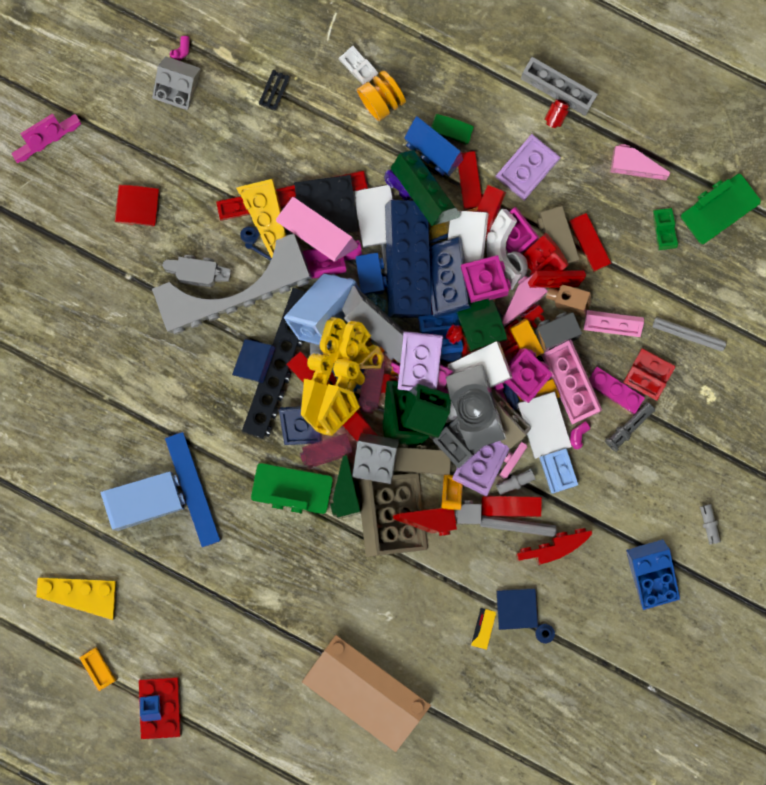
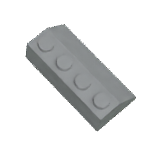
M353 286L342 308L346 315L344 319L347 322H361L370 333L372 344L385 350L384 354L390 360L394 358L400 363L405 330Z

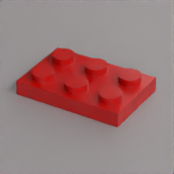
M178 677L139 680V706L140 697L160 696L161 720L142 721L140 717L141 739L181 737Z

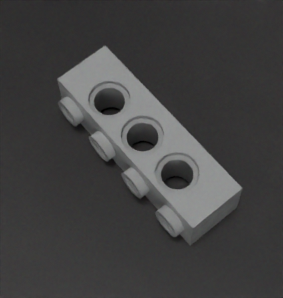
M533 57L521 76V80L554 99H560L568 103L570 108L584 116L587 115L598 95Z

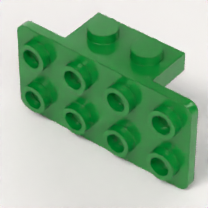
M737 174L724 182L722 180L718 181L712 186L714 188L709 193L704 191L697 197L699 200L696 204L681 214V220L699 244L704 245L760 205V198L741 174Z
M259 463L256 468L251 500L271 504L274 509L283 510L284 507L291 508V512L300 514L303 511L325 514L327 512L333 479L327 475Z

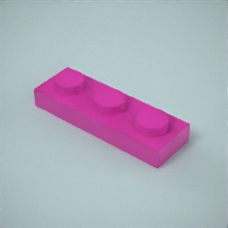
M598 367L595 368L589 377L592 388L633 415L645 399Z

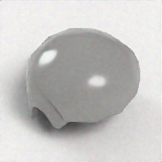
M520 252L507 253L508 260L521 274L518 280L522 279L528 270L526 258Z

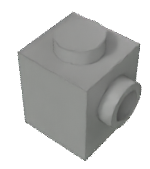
M462 501L461 510L454 509L457 524H481V504H473V501Z

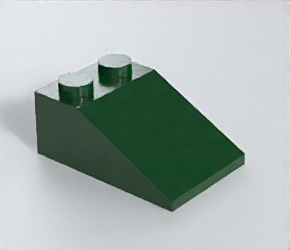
M487 298L472 303L470 300L471 308L456 312L469 353L482 349L496 341L501 343L507 340L493 299L489 300Z
M387 381L383 416L384 437L398 439L399 444H422L430 437L429 435L403 427L408 390H399L397 381Z
M347 455L342 457L333 495L334 503L330 504L333 516L337 515L338 519L360 514Z

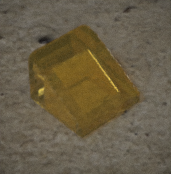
M428 221L430 240L447 234L445 223L431 226Z

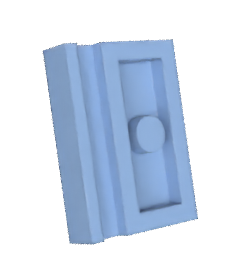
M567 449L539 457L551 494L578 486Z

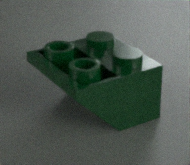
M416 384L406 395L403 427L438 438L450 414V395L421 384Z

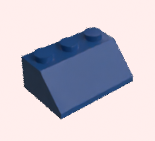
M416 116L404 137L407 143L406 147L421 154L420 158L427 164L431 162L435 165L434 169L440 175L446 174L450 177L463 161L461 151Z

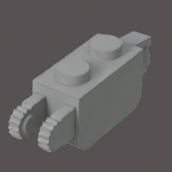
M184 255V257H179L178 261L166 259L163 262V269L168 273L176 274L180 283L211 288L215 285V282L230 281L231 270L218 266L217 262H214V259L211 258L198 260L195 259V256Z

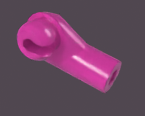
M181 36L180 47L170 51L172 59L181 61L189 54L190 37Z
M586 421L571 431L570 443L574 449L582 448V435L590 430Z

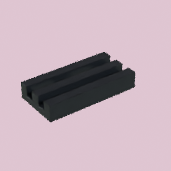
M272 70L259 105L276 112L289 83L290 76ZM275 76H276V77H277V80H276V82H275V84H274V87H273V89H272V91H271V94H270V96H269V99H268L267 103H264V102H265V99H266V97H267V95H268V92H269V90H270V87H271V85H272V83H273V80H274V78H275ZM281 79H283V85L280 89L274 106H272L271 103L274 98V95L277 91Z

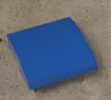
M456 312L435 318L433 315L418 317L420 333L443 335L441 354L463 351L461 340L452 344L446 338L449 328L452 325H459Z

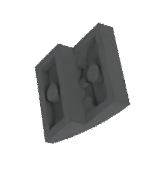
M458 417L442 430L438 438L433 439L458 468L462 467L483 448L480 447L469 451L460 430Z

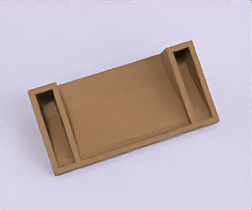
M335 635L302 681L303 684L395 752H397L431 706L430 703L393 678L338 635Z

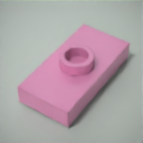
M521 442L514 453L509 452L504 460L506 465L499 476L504 479L508 477L526 450V444Z

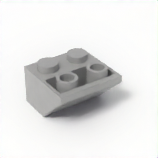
M165 56L157 68L152 98L188 110L198 84L201 68Z

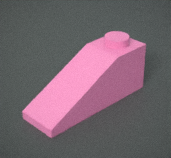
M620 144L615 146L613 150L610 171L612 173L667 180L669 177V171L635 148H630L629 145Z
M526 275L517 282L519 286L516 288L501 320L503 327L534 305L548 292L545 288L529 287L528 281L533 275L529 278Z

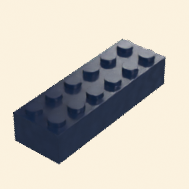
M390 200L385 205L388 316L390 318H418L431 315L428 220L414 201Z

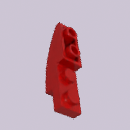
M586 528L577 529L575 534L568 535L567 532L557 533L556 538H552L553 546L551 547L550 543L538 545L539 549L531 550V547L519 549L520 553L516 554L517 561L536 558L537 565L560 559L585 543L592 535V530L587 531Z

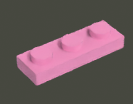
M587 310L584 330L641 337L644 317Z

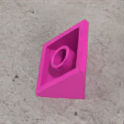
M514 207L510 213L517 222L506 241V250L508 253H523L538 240L539 236L520 211Z

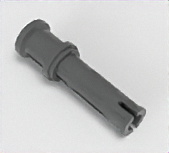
M646 402L624 426L617 427L616 432L610 438L605 439L606 444L613 451L617 452L618 448L625 441L630 440L631 434L655 412V408Z

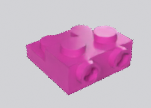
M498 255L461 265V271L471 303L487 298L492 300L508 296L511 285L509 279H505L503 273L505 272V266L503 261L499 260Z
M528 348L520 349L509 362V369L513 378L504 381L526 403L533 399L553 375L549 371V366L535 358L536 354Z

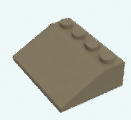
M419 474L393 475L391 484L366 479L357 480L366 557L427 550L426 533L424 530L393 519V515L423 511Z

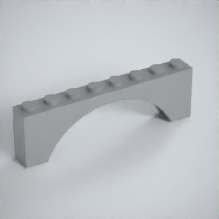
M293 233L276 240L274 254L266 271L252 286L234 296L213 300L196 298L185 294L170 282L155 287L152 291L167 332L177 335L183 333L187 327L195 328L201 326L205 320L214 321L219 319L223 313L232 314L237 312V308L241 306L250 307L256 304L255 301L259 299L264 301L272 298L275 293H286L291 290L290 287L296 285L298 287L304 286L309 283L308 280L313 278L298 237Z

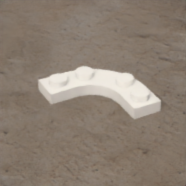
M501 209L487 235V258L498 255L499 260L503 261L505 279H509L510 290H513L521 274L507 258L506 241L517 220L507 209Z

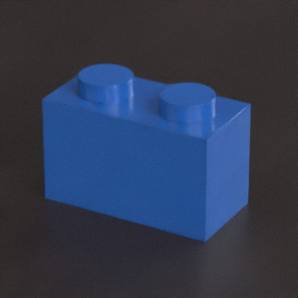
M378 253L355 256L361 292L365 296L384 293V288H387L386 277H382L381 269H384L383 258H379Z

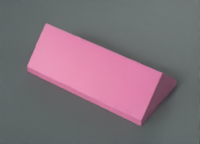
M294 197L291 198L276 218V222L334 262L358 247L350 235Z
M571 340L542 354L545 364L549 366V371L553 374L551 378L556 385L572 424L602 411Z

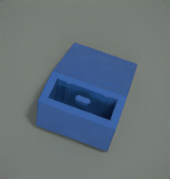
M663 539L626 550L643 610L680 600L670 549Z

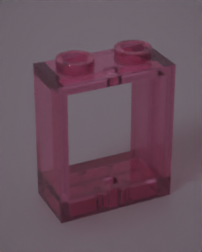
M372 359L373 364H376L378 360ZM385 361L382 362L381 368L364 369L365 381L361 386L359 398L361 412L373 414V411L378 409Z
M347 433L302 447L303 452L300 453L304 466L308 465L309 469L341 459L344 455H347V457L353 455Z

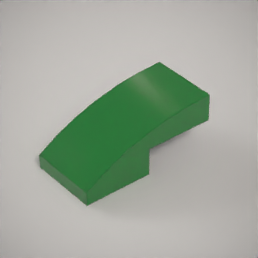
M435 114L431 128L445 139L451 138L466 145L469 144L474 126L447 116Z
M672 208L653 210L658 251L677 248L678 242Z

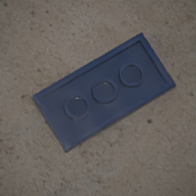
M456 237L429 246L433 316L438 318L471 308L470 297L461 271V265L465 264L461 238Z

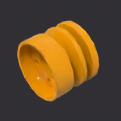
M384 70L379 73V77H373L375 87L366 82L357 88L361 101L370 114L379 122L390 115L388 105L392 109L397 110V103L400 106L406 103L401 88Z

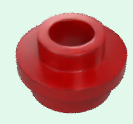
M452 325L449 328L446 338L450 343L454 344L461 340L463 336L462 327Z

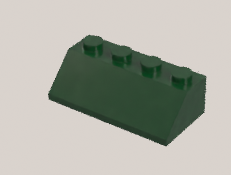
M410 150L400 153L390 168L431 226L459 218L461 216L416 152Z

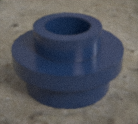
M253 226L243 228L240 232L241 240L248 245L256 243L259 239L258 229Z
M542 624L536 629L535 636L539 642L547 644L554 639L555 631L552 626ZM544 630H547L549 632V635L546 638L542 636V632Z

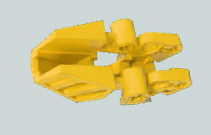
M331 317L328 319L320 340V350L323 352V355L313 353L308 358V367L314 370L315 373L312 380L304 379L301 416L321 434L333 436L360 408L352 392L357 384L362 385L365 381V377L360 369L381 368L384 356L379 346L372 345L367 347L365 345L371 335L361 322L350 321L346 325L341 318ZM331 340L332 346L328 350L327 343ZM377 354L378 361L376 364H373V356ZM333 368L338 380L335 386L330 384L327 386L326 384Z

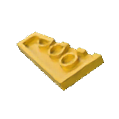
M274 179L236 187L272 258L276 240L287 236L285 227L276 222V218L281 213Z
M58 578L37 579V598L114 620L116 581Z

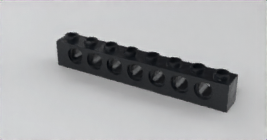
M292 288L272 344L276 348L264 382L258 383L241 431L244 434L264 441L266 437H270L273 428L270 426L272 418L276 419L279 408H276L278 401H282L285 395V390H283L285 382L289 383L292 375L287 365L283 369H277L275 364L278 360H283L287 364L297 355L295 354L297 348L303 344V341L299 340L294 333L288 331L289 325L284 317L306 293L305 291ZM285 342H289L292 344V348L289 351L282 350V345ZM270 379H279V385L277 387L269 386ZM265 396L273 398V402L270 405L263 404L262 401ZM259 414L266 415L267 418L264 423L256 422V417Z

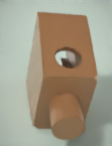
M561 285L559 290L549 288L546 296L547 299L555 301L556 308L583 318L586 317V312L589 310L592 301L590 292Z

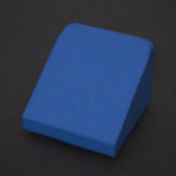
M160 696L140 697V717L142 721L161 720Z

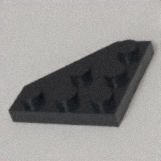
M351 175L294 182L297 200L344 232H358Z

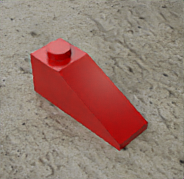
M438 508L393 515L394 520L431 534L439 533V536L451 535L450 531L457 530L454 509Z

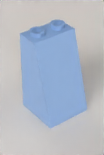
M323 274L291 308L284 319L299 340L320 345L327 320L335 317L341 318L345 322L344 317L346 315L342 308L353 286L358 290L360 288L357 282L351 278L345 279L335 274ZM331 340L327 343L328 348L332 345Z
M166 472L100 492L112 530L120 531L183 510V504L186 503L183 494H179L177 486H180L177 475H173L172 472Z

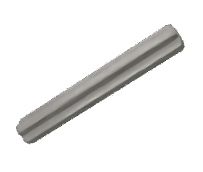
M658 317L654 319L653 328L719 351H724L726 347V341Z
M481 516V527L551 537L556 535L555 525Z

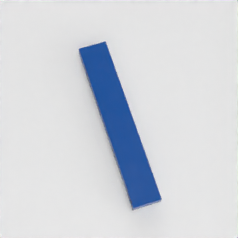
M181 432L165 438L201 547L220 542L184 433Z

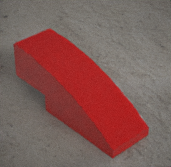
M482 497L481 516L541 517L542 497Z

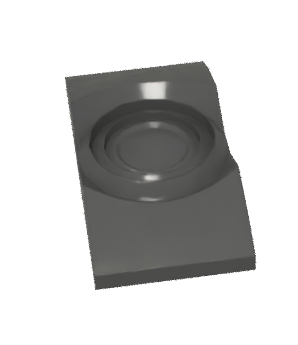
M483 365L446 376L450 399L456 410L460 430L469 451L505 440L506 436Z

